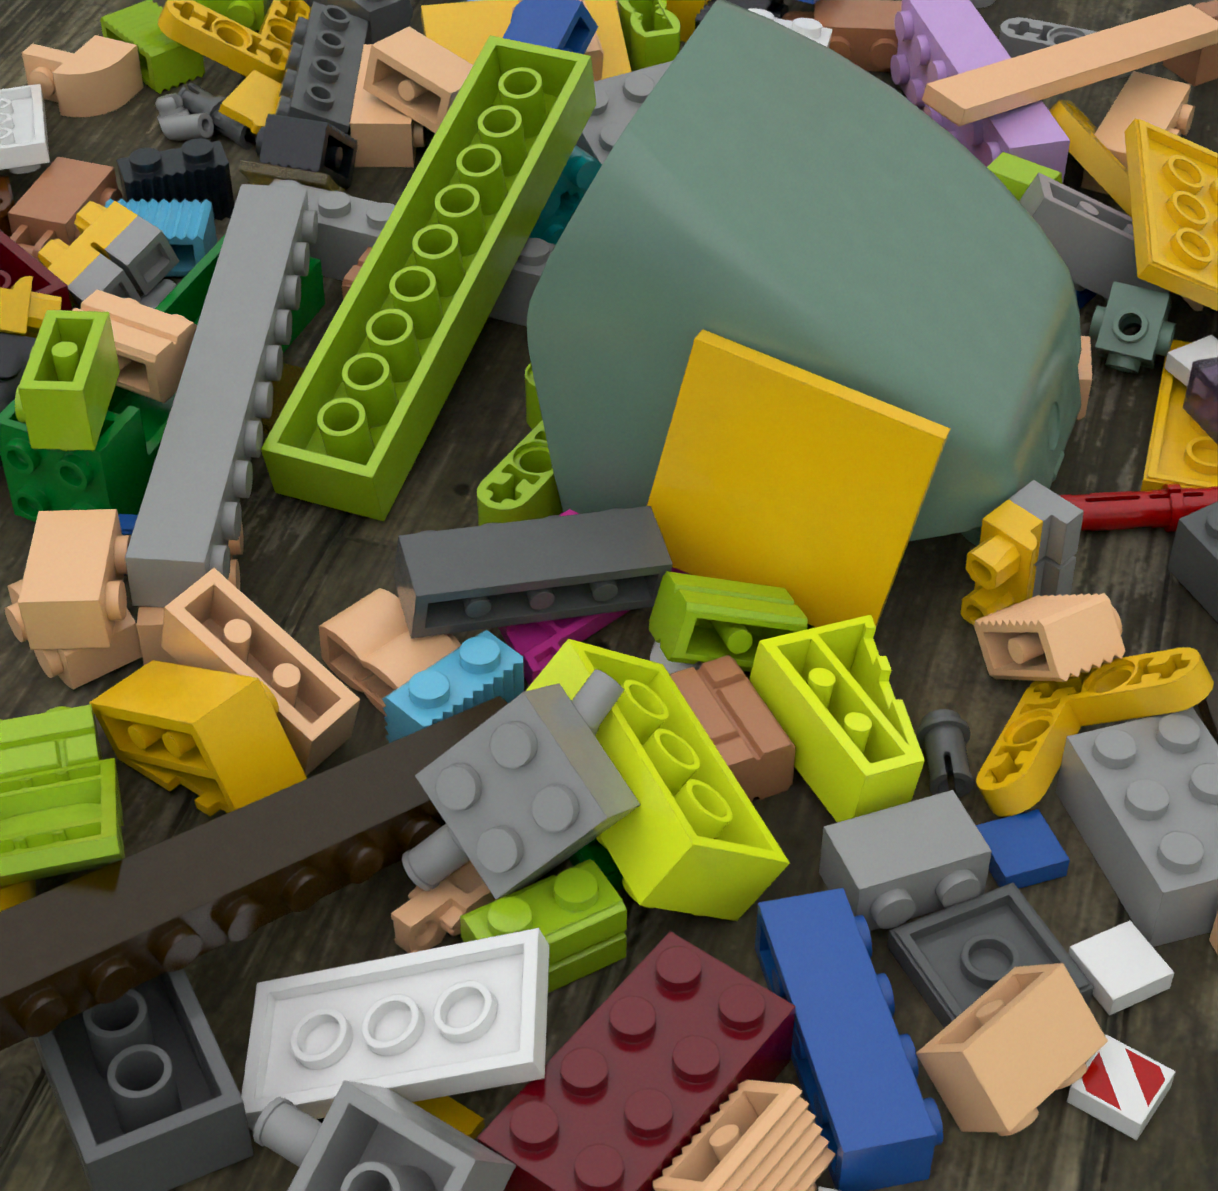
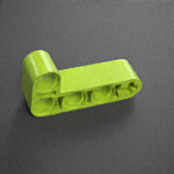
M531 363L525 369L526 422L533 430L479 484L477 488L479 526L487 523L541 519L559 515L563 511L552 468Z

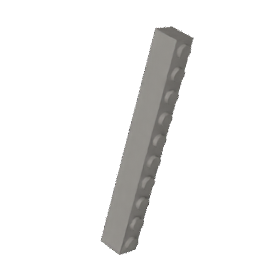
M241 184L125 555L133 606L165 607L213 568L218 570L226 579L229 578L230 548L228 543L229 540L237 541L240 536L242 510L239 501L240 498H249L251 494L253 470L250 460L251 457L259 458L263 445L261 418L270 419L273 407V386L271 381H280L283 367L281 345L290 344L292 335L291 310L299 309L301 301L300 276L308 275L310 264L309 244H316L318 213L316 210H309L307 188Z

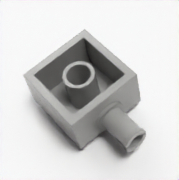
M560 683L525 691L415 775L446 824L416 847L407 850L402 855L403 867L413 883L425 891H430L436 888L443 879L470 860L497 900L532 885L641 804Z
M346 1080L343 1081L322 1123L295 1107L285 1097L284 1099L277 1097L263 1109L257 1119L253 1132V1138L256 1143L270 1148L299 1167L288 1191H503L516 1167L512 1162L389 1088Z

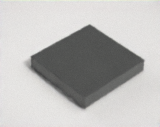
M1014 883L1007 884L889 931L888 949L944 1028L1014 967L1063 963L1086 1004L1091 1002L1094 987Z

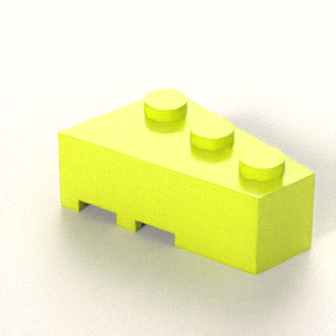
M872 615L759 640L749 678L755 690L796 747L794 767L837 823L911 802L925 761L902 699H895L889 683L892 670L887 656L879 655L873 637L876 626Z

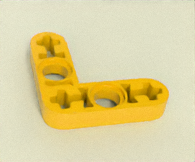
M167 0L158 18V26L170 39L245 77L253 70H256L282 84L286 72L284 70L292 46L290 42L299 16L307 19L311 8L303 0H273L264 17L260 31L257 33L194 0Z
M1059 99L1049 111L1070 139L1068 152L1115 202L1132 217L1128 170L1094 135L1097 128L1088 117L1070 100Z
M1191 647L1122 657V659H1113L1111 663H1102L1100 668H1091L1089 673L1080 672L1078 677H1069L1067 682L1033 681L1024 692L976 778L977 787L992 813L1001 817H1009L1020 814L1037 804L1047 792L1061 766L1066 737L1078 734L1082 726L1175 713L1189 709L1204 700L1212 691L1214 681L1199 652Z

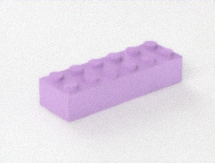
M902 0L901 11H898L895 15V32L898 38L897 55L892 56L890 68L893 82L896 85H900L907 99L951 133L986 167L1002 152H1006L1061 172L1063 184L1070 139L1042 100L963 126H957L922 101L927 83L1010 59L1011 57L970 0Z

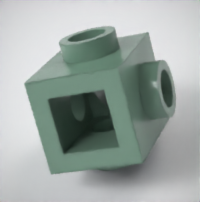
M1113 281L1107 306L1096 307L1089 331L1090 339L1097 340L1095 348L1098 356L1107 358L1105 366L1121 372L1138 374L1140 366L1154 369L1158 355L1167 357L1176 329V323L1167 322L1172 306L1170 294ZM1130 327L1141 328L1135 335L1124 334Z

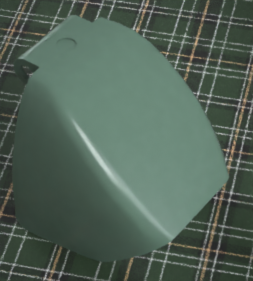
M716 0L618 138L551 252L529 301L526 321L528 350L563 513L569 509L579 514L606 511L613 508L626 509L647 506L693 342L702 329L951 429L909 541L961 533L969 542L978 546L980 544L982 519L1033 480L1050 489L1052 482L1057 477L1064 458V450L1081 409L1078 364L1082 349L1080 312L1076 291L1068 266L1035 219L1000 179L962 143L893 87L834 50L767 17L726 0Z

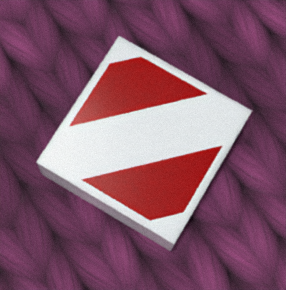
M1106 1034L1105 1037L1108 1042L1087 1061V1071L1079 1080L1071 1085L1067 1102L1137 1140L1171 1088L1176 1071Z

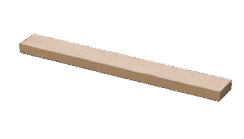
M1188 4L927 83L922 101L957 126H963L1217 44L1218 21Z

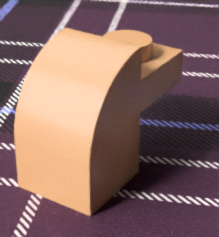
M95 35L75 53L37 44H31L22 52L28 85L41 84L43 98L58 102L61 116L93 117L112 112L124 106L144 88L138 48L135 44Z

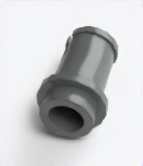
M949 709L934 710L926 714L921 721L920 727L917 729L916 738L920 748L925 750L931 793L936 795L949 791L947 776L953 775L956 795L960 798L968 794L974 786L966 749L971 732L967 722L961 719L957 712Z

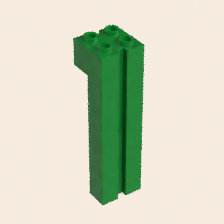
M225 235L155 308L156 310L171 315L178 314L194 322V324H198ZM310 257L308 275L300 276V306L298 310H291V341L289 345H281L283 353L325 305L321 259ZM115 386L95 450L74 451L32 449L26 422H19L17 420L14 399L0 413V455L14 514L35 522L38 511L117 509L118 514L138 515L176 393L165 403Z

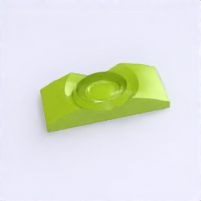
M115 758L0 779V887L103 867L125 858L121 826H124Z

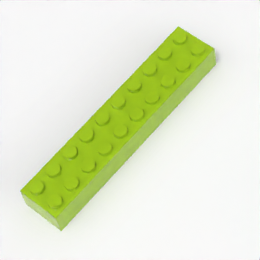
M489 36L261 448L275 493L385 521L596 106L591 56Z

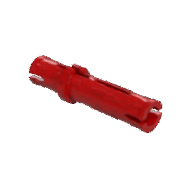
M1178 483L1164 484L1162 489L1150 491L1064 494L1059 496L1084 511L1081 531L1164 527L1166 532H1176L1180 518L1218 501V486L1181 488Z

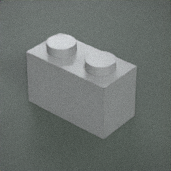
M950 790L824 826L819 874L828 890L844 888L854 916L863 915L870 931L878 928L891 929L902 925L909 919L949 908L984 894L992 851L954 790Z

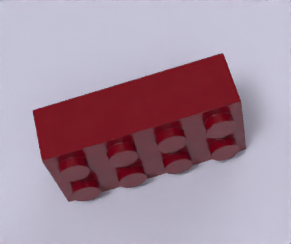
M670 931L545 1064V1079L530 1081L477 1137V1142L516 1165L503 1191H655L653 1180L662 1177V1170L673 1165L672 1158L681 1155L682 1147L692 1143L691 1137L701 1133L700 1126L711 1122L710 1115L719 1112V1105L729 1101L728 1095L738 1090L737 1084L746 1080L773 1082L791 1061L796 1006Z

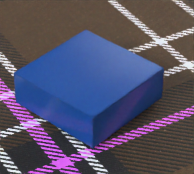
M1039 809L976 825L992 851L989 871L999 888L1014 883L1019 889L1067 876L1070 859Z

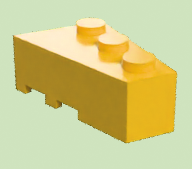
M152 660L89 702L120 761L168 791L173 790L180 784L199 795L194 800L196 808L210 817L220 809L230 813L307 779L276 715L279 712L278 702L267 685L257 677Z

